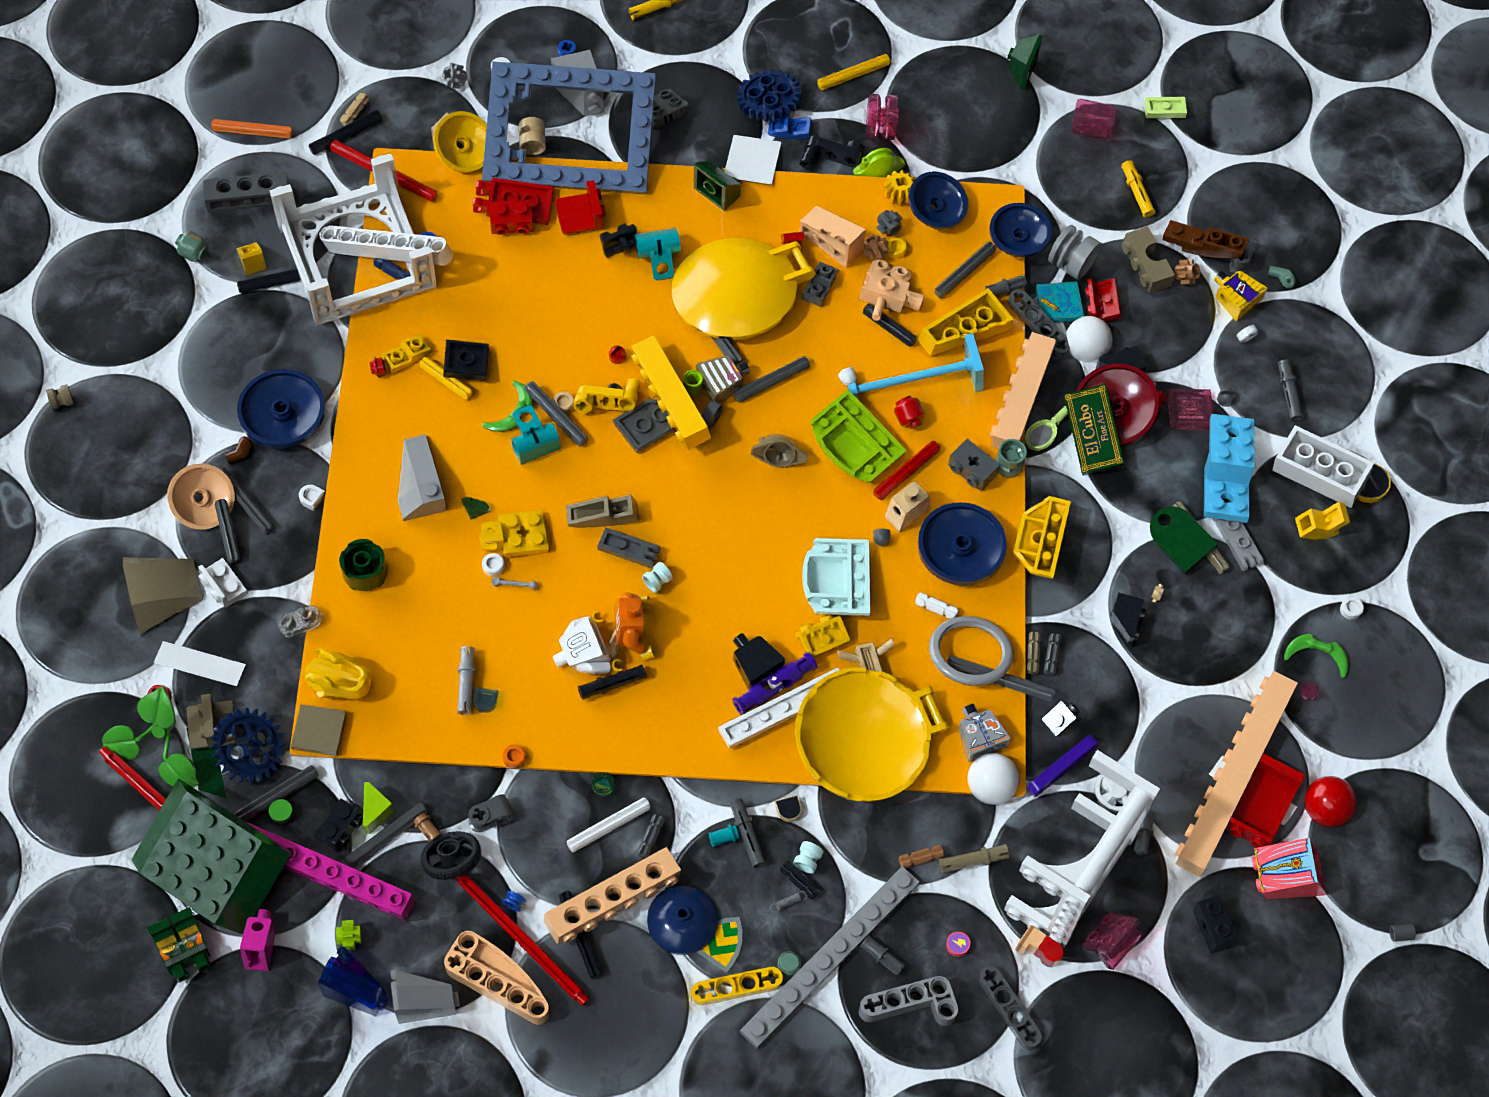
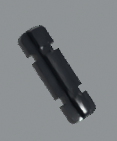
M786 861L780 867V871L785 876H789V880L801 891H805V895L807 894V897L813 900L819 894V888L815 884L811 885V881L799 869H795V866L790 861Z

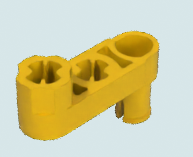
M635 378L628 379L625 390L590 385L580 386L573 407L582 414H587L592 408L631 411L635 408L638 400L637 393L640 388V381Z

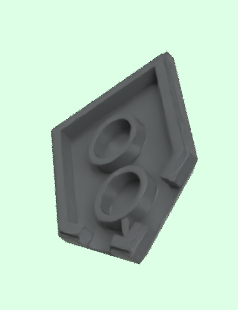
M647 399L635 406L633 410L627 411L613 419L615 427L635 452L641 451L673 431V428L671 429L667 422V413L661 412L657 400Z

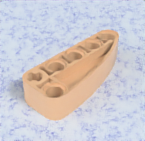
M464 931L457 937L444 959L446 972L451 978L533 1024L540 1025L548 1020L549 1006L546 999L532 979L516 962L492 943L472 931ZM466 941H473L475 943L469 949L462 947ZM458 962H460V966L456 965L454 966V968H452V963L457 964ZM475 972L482 974L479 980H472L470 976ZM494 984H501L503 986L499 992L492 991L491 987ZM516 995L524 997L520 1003H513L511 999ZM535 1007H543L545 1009L540 1015L532 1013Z

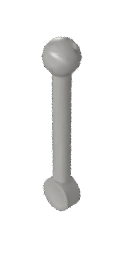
M494 577L491 580L492 585L495 587L500 584L530 587L532 590L538 587L536 581H531L530 583L500 580L498 577Z

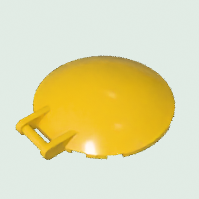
M720 239L699 247L681 262L672 281V299L676 311L690 327H695L703 331V334L714 338L723 336L732 337V340L745 339L765 333L778 325L786 313L791 311L795 303L797 284L812 279L816 272L813 267L809 266L797 241L774 248L771 245L754 239ZM794 255L801 270L795 271L788 257Z
M857 667L839 670L827 675L807 693L797 713L795 740L804 766L820 785L830 792L849 800L874 802L888 799L901 793L918 778L929 757L931 736L948 730L949 726L942 718L933 697L934 691L931 686L912 692L909 687L906 688L897 681V678L888 673ZM923 698L935 722L934 726L931 725L921 702Z

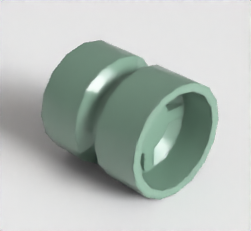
M1007 439L1000 444L996 462L1000 464L998 473L1003 477L1014 478L1022 472L1027 450L1021 441Z

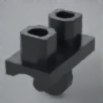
M624 223L612 234L607 231L600 234L602 249L606 258L621 251L625 255L630 253V247L636 245L635 234H637V228L634 224L628 226Z

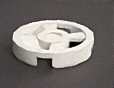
M1102 774L1096 780L1094 794H1096L1098 799L1097 802L1109 812L1117 814L1122 806H1115L1116 801L1122 800L1124 804L1129 793H1126L1127 790ZM1100 790H1106L1107 793L1101 795Z

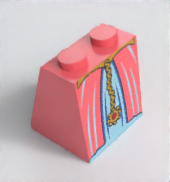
M1310 838L1254 848L1255 856L1252 857L1255 871L1258 870L1259 879H1256V886L1258 892H1262L1266 899L1327 895L1319 851Z

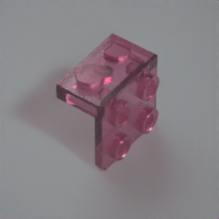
M1078 99L1070 132L1110 140L1115 121L1116 107L1105 103Z

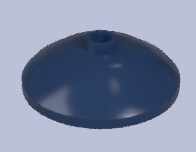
M937 171L926 172L918 176L910 186L908 192L909 206L917 219L929 227L935 229L952 228L959 224L967 213L968 198L962 185L948 174Z
M1011 203L1001 207L994 213L990 221L989 233L993 243L1004 253L1015 257H1029L1040 253L1046 248L1051 238L1052 227L1048 217L1037 207L1026 203Z
M679 885L670 887L655 897L648 910L647 926L652 939L660 948L672 954L688 955L700 951L713 939L718 926V914L713 901L706 893L695 887ZM680 912H685L687 916L681 918L678 914Z

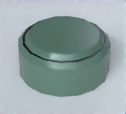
M791 951L784 952L778 959V969L784 976H794L801 968L799 955Z

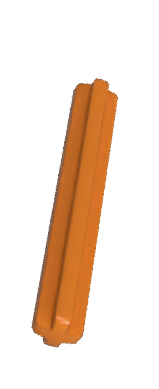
M213 119L211 123L212 130L218 132L288 139L292 137V127L220 119Z

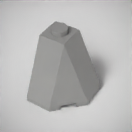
M397 970L391 971V979H393V982H391L393 1006L398 1024L456 1015L455 1007L460 1006L458 992H453L451 984Z

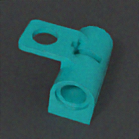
M676 228L635 234L637 255L639 259L651 258L653 278L655 280L672 278L674 276L672 254L681 252L680 238ZM660 263L668 265V271L664 274L657 272V266Z
M531 405L512 413L521 431V435L511 439L512 449L520 465L560 449V439L553 423L542 426ZM521 414H531V421L522 422L520 420Z

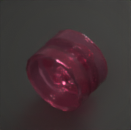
M879 94L868 95L866 139H877L880 127H882L884 140H895L899 114L897 95H886L883 107H881V97Z

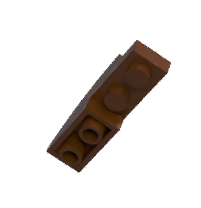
M1170 220L1163 234L1164 241L1182 246L1183 252L1213 258L1242 257L1249 242V238L1209 227L1208 231L1173 220Z

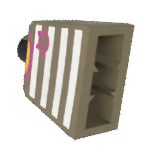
M723 356L696 364V370L703 376L705 392L711 401L714 400L718 403H722L734 395V391L742 387V376L750 373L745 361L735 365L730 356Z

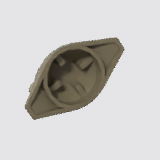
M771 434L766 438H759V444L753 446L751 450L752 456L775 467L801 464L808 460V454L800 449L792 438L782 434Z

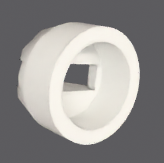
M853 367L845 368L838 374L840 381L844 385L848 386L856 381L857 375Z

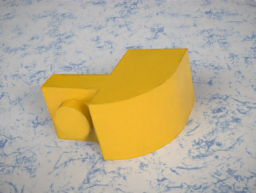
M1337 502L1324 511L1309 509L1295 518L1300 537L1309 540L1327 539L1340 534L1339 529L1350 523L1345 503Z

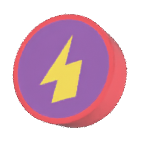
M963 932L950 934L946 943L948 952L955 957L966 955L970 949L969 937Z

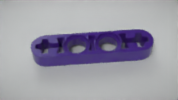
M1092 734L1088 735L1028 785L1027 790L1034 797L1039 796L1094 751L1099 742Z

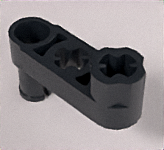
M810 136L804 146V154L799 165L802 168L810 169L815 156L849 167H857L865 151V146L858 140L849 141L846 146L821 137Z

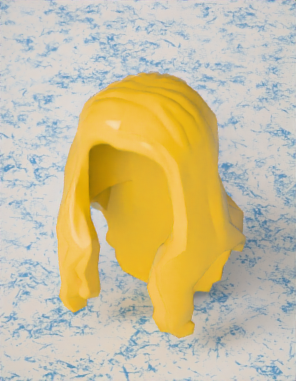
M323 648L315 651V653L319 654V658H313L307 664L303 676L308 686L317 692V696L321 698L343 697L358 700L367 695L371 687V674L366 667L342 653L327 651Z

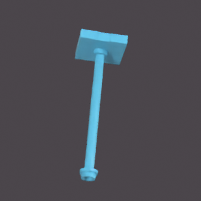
M968 334L965 335V358L962 362L860 385L852 382L851 385H848V390L858 398L859 393L966 369V371L970 372L975 392L984 391V369L974 335Z

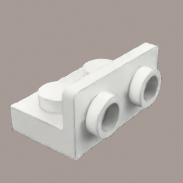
M223 558L206 569L203 565L198 567L200 571L199 580L204 587L209 586L211 588L210 594L216 603L221 602L224 608L248 594L245 587Z

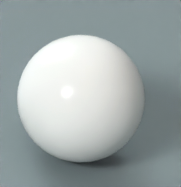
M1094 316L1078 318L1069 326L1065 335L1070 346L1068 352L1075 359L1082 362H1097L1102 355L1109 353L1112 347L1113 338L1109 326L1103 320Z
M988 753L978 757L972 763L968 771L967 780L972 794L979 801L990 805H997L1008 801L1015 794L1019 785V773L1013 761L999 753Z

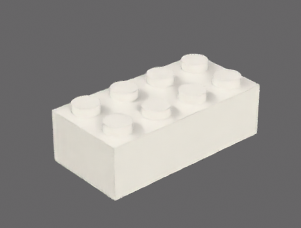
M1295 425L1276 456L1272 471L1337 502L1345 503L1346 506L1352 508L1370 477L1374 462Z

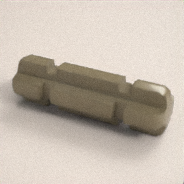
M1030 632L1028 636V663L1026 670L1028 674L1037 675L1039 672L1041 634L1039 632Z

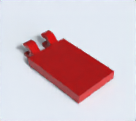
M492 178L491 182L477 180L476 195L484 196L489 194V199L474 197L473 212L482 213L486 211V216L490 217V202L531 200L532 223L548 225L554 186Z

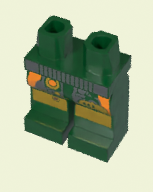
M190 907L170 916L180 940L177 939L167 918L147 927L170 975L175 977L178 983L190 977L187 968L194 964L199 972H204L211 968L209 959L211 955Z

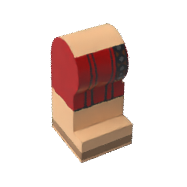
M1031 924L1015 948L1022 955L1026 950L1040 958L1041 963L1046 967H1055L1063 956L1062 946Z

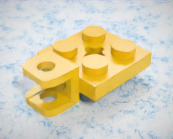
M542 510L498 514V521L486 522L481 525L482 532L479 537L483 551H502L503 548L504 557L548 553L549 547ZM520 530H525L528 533L526 534V537H522V535L517 534V532H520Z

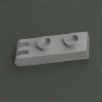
M1217 520L1216 526L1242 571L1248 570V565L1250 568L1256 567V563L1258 565L1264 563L1262 556L1242 522Z

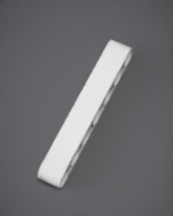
M327 226L319 234L328 251L334 254L410 262L409 252L429 246L434 265H446L453 259V252L446 240L441 237L340 226Z

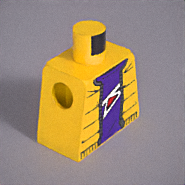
M1221 271L1214 278V281L1220 285L1216 298L1235 321H1238L1263 299L1267 287L1242 271H1237L1231 277Z

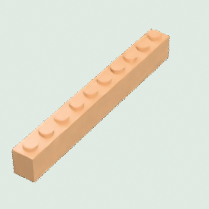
M1272 671L1270 677H1264L1259 687L1263 690L1261 695L1256 694L1250 704L1253 710L1251 714L1246 712L1241 722L1244 728L1242 732L1237 730L1232 740L1235 746L1233 750L1228 748L1222 760L1226 762L1224 768L1219 767L1213 777L1217 781L1214 788L1209 786L1203 797L1207 799L1204 806L1199 805L1194 815L1197 821L1195 825L1190 823L1184 835L1188 839L1185 844L1180 843L1175 853L1178 856L1176 865L1201 877L1298 684L1297 682L1275 671Z

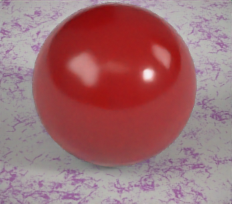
M1324 776L1315 780L1308 787L1304 797V805L1307 814L1314 822L1324 827L1334 828L1344 825L1353 817L1357 808V797L1352 786L1344 779L1336 776Z

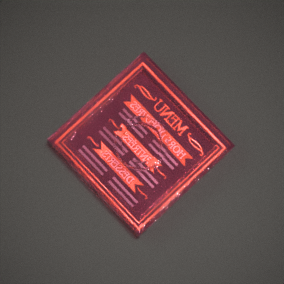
M1168 389L1170 429L1210 430V416L1213 414L1211 389Z

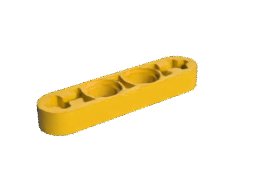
M767 967L699 981L691 989V998L697 1005H708L771 992L781 986L783 975L778 968ZM769 974H773V977H778L775 980V984H771L770 980L762 982L763 987H759L758 976L761 975V980L768 979ZM745 978H751L755 981V987L747 990L742 986V981ZM728 983L731 985L732 991L729 994H722L718 990L719 985ZM715 985L716 997H712V992L706 993L704 999H701L700 995H695L698 993V989L703 988L704 992L711 991V986Z

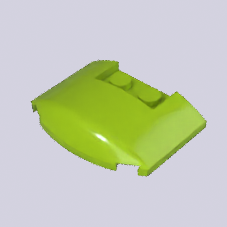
M848 389L810 421L815 438L827 457L842 471L867 483H871L907 452Z

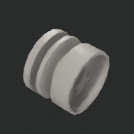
M1069 225L1053 244L1048 262L1052 265L1057 263L1056 266L1059 269L1068 263L1066 273L1080 280L1096 260L1102 243L1091 236L1086 237L1082 241L1083 231L1078 230L1076 232V227Z

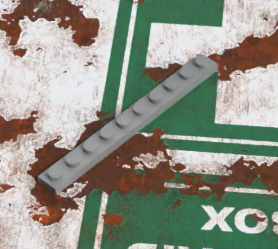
M901 867L740 1030V1033L758 1049L919 885V881L904 867Z

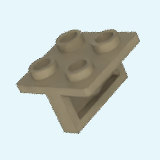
M211 694L201 695V704L187 707L189 746L191 750L210 748L209 746L216 743L210 739L212 735L217 734L213 730L214 727L221 726L218 721L222 718L226 719L225 715L228 713L234 715V706L231 700L214 703ZM236 735L230 739L226 737L227 740L221 746L236 744L234 742Z

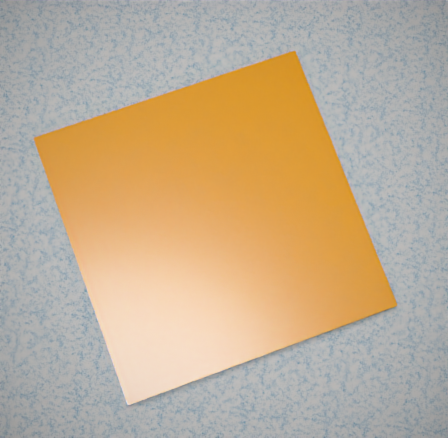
M375 148L373 159L380 155L391 153L395 170L437 191V197L433 202H430L398 185L399 198L414 234L420 235L423 232H432L436 237L444 238L453 252V259L446 265H434L436 288L350 315L291 743L300 705L343 710L347 714L337 756L292 750L290 744L292 756L508 768L503 762V752L510 745H519L525 750L526 761L518 769L822 786L808 772L800 758L795 740L797 716L731 749L728 748L722 738L718 727L741 716L736 710L732 699L734 697L739 698L748 692V688L733 661L734 651L738 649L733 642L734 638L741 633H744L749 641L757 636H761L785 658V665L790 662L794 663L802 658L805 649L800 637H796L795 633L801 631L800 626L812 622L813 625L821 622L820 617L827 615L815 614L804 592L802 576L807 551L812 549L814 546L813 541L816 538L869 540L870 616L840 615L850 641L814 656L813 658L817 663L818 669L804 674L801 680L788 688H784L765 703L836 668L843 670L859 667L858 663L839 659L837 650L855 654L856 646L872 642L876 650L892 638L894 647L878 658L882 672L897 678L898 682L906 688L909 687L912 692L931 686L934 691L933 697L942 718L949 726L948 730L931 736L927 763L918 778L904 791L973 795L969 788L967 777L969 768L975 760L967 761L959 733L960 721L966 718L962 709L967 705L975 704L979 713L986 710L992 711L1009 735L1010 742L1008 748L994 753L1008 757L1017 767L1019 785L1012 797H1023L1025 795V693L995 683L980 686L964 685L944 676L931 659L929 640L935 629L940 624L949 620V618L945 614L942 616L926 609V606L921 607L915 604L917 595L922 592L928 595V598L933 597L948 603L947 606L949 607L950 605L957 607L958 614L956 617H979L997 625L1005 632L1013 648V662L1007 674L1025 679V566L1013 554L1021 517L1025 512V461L1022 472L1018 476L1007 478L998 473L982 491L976 487H971L965 478L960 474H955L950 469V466H948L950 455L966 439H969L996 461L999 449L991 446L993 438L989 437L992 426L998 425L999 420L996 419L999 408H1004L1005 403L1002 402L1006 390H1011L1012 386L1009 385L1012 373H1017L1018 368H1015L1019 355L1023 356L1025 352L1021 351L1025 340V323L1009 306L1008 298L1010 294L996 296L1014 319L1009 331L975 341L984 369V391L975 392L970 372L965 369L858 394L857 399L907 450L905 454L871 483L856 479L837 467L819 446L813 432V426L810 423L812 418L848 389V386L844 385L838 377V374L845 368L853 367L857 375L855 383L860 385L964 361L965 345L930 356L919 343L918 338L923 328L984 291L985 286L1001 282L1002 279L1009 280L1021 275L1025 276V257L1011 256L996 246L995 252L943 298H939L934 293L935 288L984 244L989 241L993 243L989 233L992 216L1005 205L1025 203V189L1022 185L959 182L968 198L966 215L959 224L952 228L935 229L917 219L909 203L902 202L899 206L897 201L891 203L890 198L885 197L883 185L886 177L775 171L772 184L737 179L741 184V196L723 211L694 189V166L649 164L646 194L601 191L602 200H599L600 205H604L606 217H603V228L563 234L560 228L555 200L562 197L586 194L587 190L553 188L548 225L533 223V232L498 235L491 233L490 217L486 216V211L482 213L473 212L474 197L489 199V194L484 196L476 195L477 180H482L483 167L474 172L463 173L447 167L439 159L436 151ZM526 157L525 163L625 171H627L628 162L543 157ZM511 159V162L518 163L519 159ZM372 171L370 172L369 185L375 184ZM380 202L369 205V210L374 211L378 209ZM815 206L864 228V241L869 236L876 234L880 237L884 236L887 242L892 238H901L907 244V252L904 257L893 259L886 255L880 260L886 261L891 269L895 266H902L909 270L911 277L908 290L924 295L920 309L916 311L903 306L900 313L887 308H883L882 312L917 337L916 342L911 347L863 314V309L869 302L860 300L859 296L862 287L865 286L864 280L867 271L874 259L871 257L867 259L864 252H862L846 268L804 237L805 240L799 242L802 244L801 252L809 266L815 270L819 262L839 269L822 305L817 306L801 299L803 291L810 282V280L797 284L796 300L791 311L787 312L781 319L782 321L774 328L750 338L732 340V337L727 338L741 356V362L745 361L750 370V373L742 376V387L803 356H806L809 360V368L742 402H737L734 395L720 403L723 404V411L716 424L709 431L711 439L689 450L684 443H679L675 435L677 430L674 427L671 433L641 451L635 452L613 423V419L627 411L592 408L587 414L579 413L573 408L571 412L566 414L588 437L584 445L578 446L532 399V407L542 426L553 423L560 439V449L520 465L511 445V439L521 435L518 425L510 430L501 432L491 431L482 426V423H493L503 420L514 411L519 402V395L517 389L512 384L513 381L520 382L525 386L527 383L534 381L553 401V397L559 392H568L575 400L578 388L583 385L607 387L611 383H616L625 390L627 380L635 378L640 381L636 406L647 399L659 401L657 396L653 398L648 388L650 383L648 381L644 382L639 372L642 369L640 366L636 367L631 359V356L634 355L631 346L653 335L682 384L684 382V374L689 370H696V364L724 356L710 336L703 334V331L695 327H690L680 317L672 299L673 277L655 280L652 273L651 258L639 259L636 245L630 247V253L627 255L621 251L610 257H605L600 234L606 231L612 234L624 223L628 226L634 224L637 228V234L676 228L680 238L681 252L672 254L674 275L681 262L690 253L716 240L748 238L764 242L774 248L786 245L787 243H782L781 234L799 232L800 221ZM886 210L897 211L903 218L900 221L902 223L901 230L893 236H887L885 233L882 235L876 228L879 225L877 221L878 216ZM364 215L363 229L392 232L382 221ZM794 255L788 257L794 270H801ZM359 256L353 294L397 281L399 278L395 279L383 272V269L380 270L375 267L373 263L375 258ZM389 260L401 267V270L409 272L405 261ZM660 263L657 266V272L660 274L668 271L666 263ZM1015 297L1014 302H1021L1022 298ZM418 334L422 336L431 349L424 357L430 358L442 368H444L446 339L489 344L486 381L459 379L473 390V394L468 400L463 399L423 370L419 364L423 358L393 374L385 365L386 374L380 375V377L371 373L370 362L373 361L375 356L376 358H381L382 353L400 347L401 341ZM615 345H620L626 352V359L621 364H614L609 360V351ZM704 388L699 396L690 397L700 415H702L711 401ZM907 396L918 398L926 413L925 417L921 420L922 424L914 429H911L910 426L902 427L894 414L895 403ZM523 413L520 416L522 422H529L532 419V415L529 413ZM1024 430L1023 435H1022V438H1021V440H1020L1024 445H1025V430ZM771 434H782L792 438L798 447L808 454V460L801 464L775 467L752 456L751 450L753 446L759 444V438H766ZM426 435L443 492L446 511L403 521L398 504L404 440ZM931 441H936L940 445V451L882 500L874 496L873 492L877 486ZM916 482L929 495L930 509L901 532H898L885 518V514L891 499L909 484ZM632 495L637 501L639 518L637 522L604 527L568 526L566 505L604 496L614 499ZM961 502L980 506L994 515L1002 525L1007 540L1005 557L997 572L987 580L973 585H954L934 576L923 564L918 552L920 528L926 517L943 505ZM542 510L549 547L548 553L504 557L503 548L502 551L492 552L481 549L479 536L482 532V524L498 521V514ZM605 528L659 546L661 551L657 554V560L653 561L655 563L654 566L659 562L663 563L672 573L673 579L667 584L664 583L662 589L657 593L652 592L643 582L642 576L648 571L651 572L653 568L639 565L597 549ZM889 529L891 531L889 543L885 546L877 545L873 539L874 530ZM520 530V532H517V534H521L522 537H526V534L528 533L525 530ZM357 539H369L376 545H379L384 552L387 574L383 585L372 590H352L342 575L339 563L342 550L344 551L348 547L347 545ZM496 553L502 556L505 568L500 575L488 576L484 573L482 560L486 555ZM494 577H498L500 580L527 583L536 581L538 587L535 590L530 589V587L501 584L495 587L492 585L491 580ZM624 592H630L638 596L649 595L648 605L651 608L642 609L644 628L641 643L645 647L653 645L655 650L652 652L656 657L643 661L640 654L627 647H621L617 652L616 659L622 660V664L615 665V668H623V671L642 664L647 678L609 690L607 694L601 695L600 693L582 700L578 692L579 685L596 681V678L600 676L605 678L613 674L611 671L601 674L580 673L571 668L569 664L559 668L553 656L563 651L559 642L560 637L564 635L571 621L587 616L591 618L593 612L599 611L601 615L596 620L605 619L603 627L599 628V632L607 647L615 630L614 606L620 595ZM975 627L952 629L944 635L940 643L941 656L946 663L949 656L952 655L996 669L1002 659V649L997 639L988 632ZM463 646H468L467 655L470 646L475 648L474 666L476 667V672L473 674L472 713L470 715H465V706L462 715L457 713L460 677L458 666H460L461 658L460 648ZM323 648L327 651L342 653L366 667L371 674V687L367 695L358 700L343 697L321 698L317 696V692L308 686L303 676L307 664L313 658H319V654L315 653V651ZM767 684L764 687V689L770 690L769 684ZM477 691L498 694L496 706L492 711L480 712L476 709L475 697ZM923 698L921 702L931 725L934 726L935 722ZM756 705V706L752 707L751 709H749L748 711H746V713L749 712V711H751V710H753V709H755V708H757V707H759V706Z

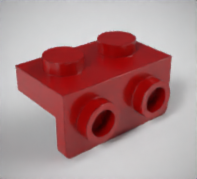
M531 200L490 202L491 233L505 235L507 233L526 234L533 232Z
M1092 278L1087 279L1088 287L1085 290L1087 298L1090 299V305H1088L1090 316L1100 318L1104 322L1122 318L1116 279L1113 278L1094 283Z

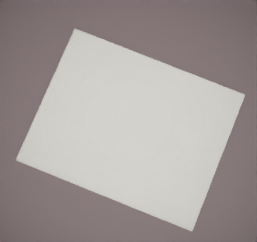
M734 135L725 173L739 180L772 184L781 142Z

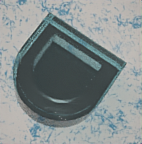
M475 688L473 698L475 708L481 713H489L494 710L497 704L498 690Z

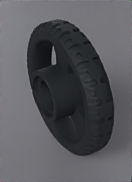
M453 831L437 836L422 851L421 864L423 870L428 876L438 880H450L461 877L478 864L481 858V846L476 837L467 832ZM464 843L472 847V853L468 857L463 855L461 849ZM442 864L443 869L436 868Z

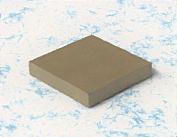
M300 705L291 749L337 756L346 719V711Z

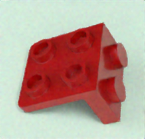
M594 180L586 181V194L562 197L555 200L560 228L563 234L603 228V217H606L604 205H600L599 200H602L601 190L596 188Z

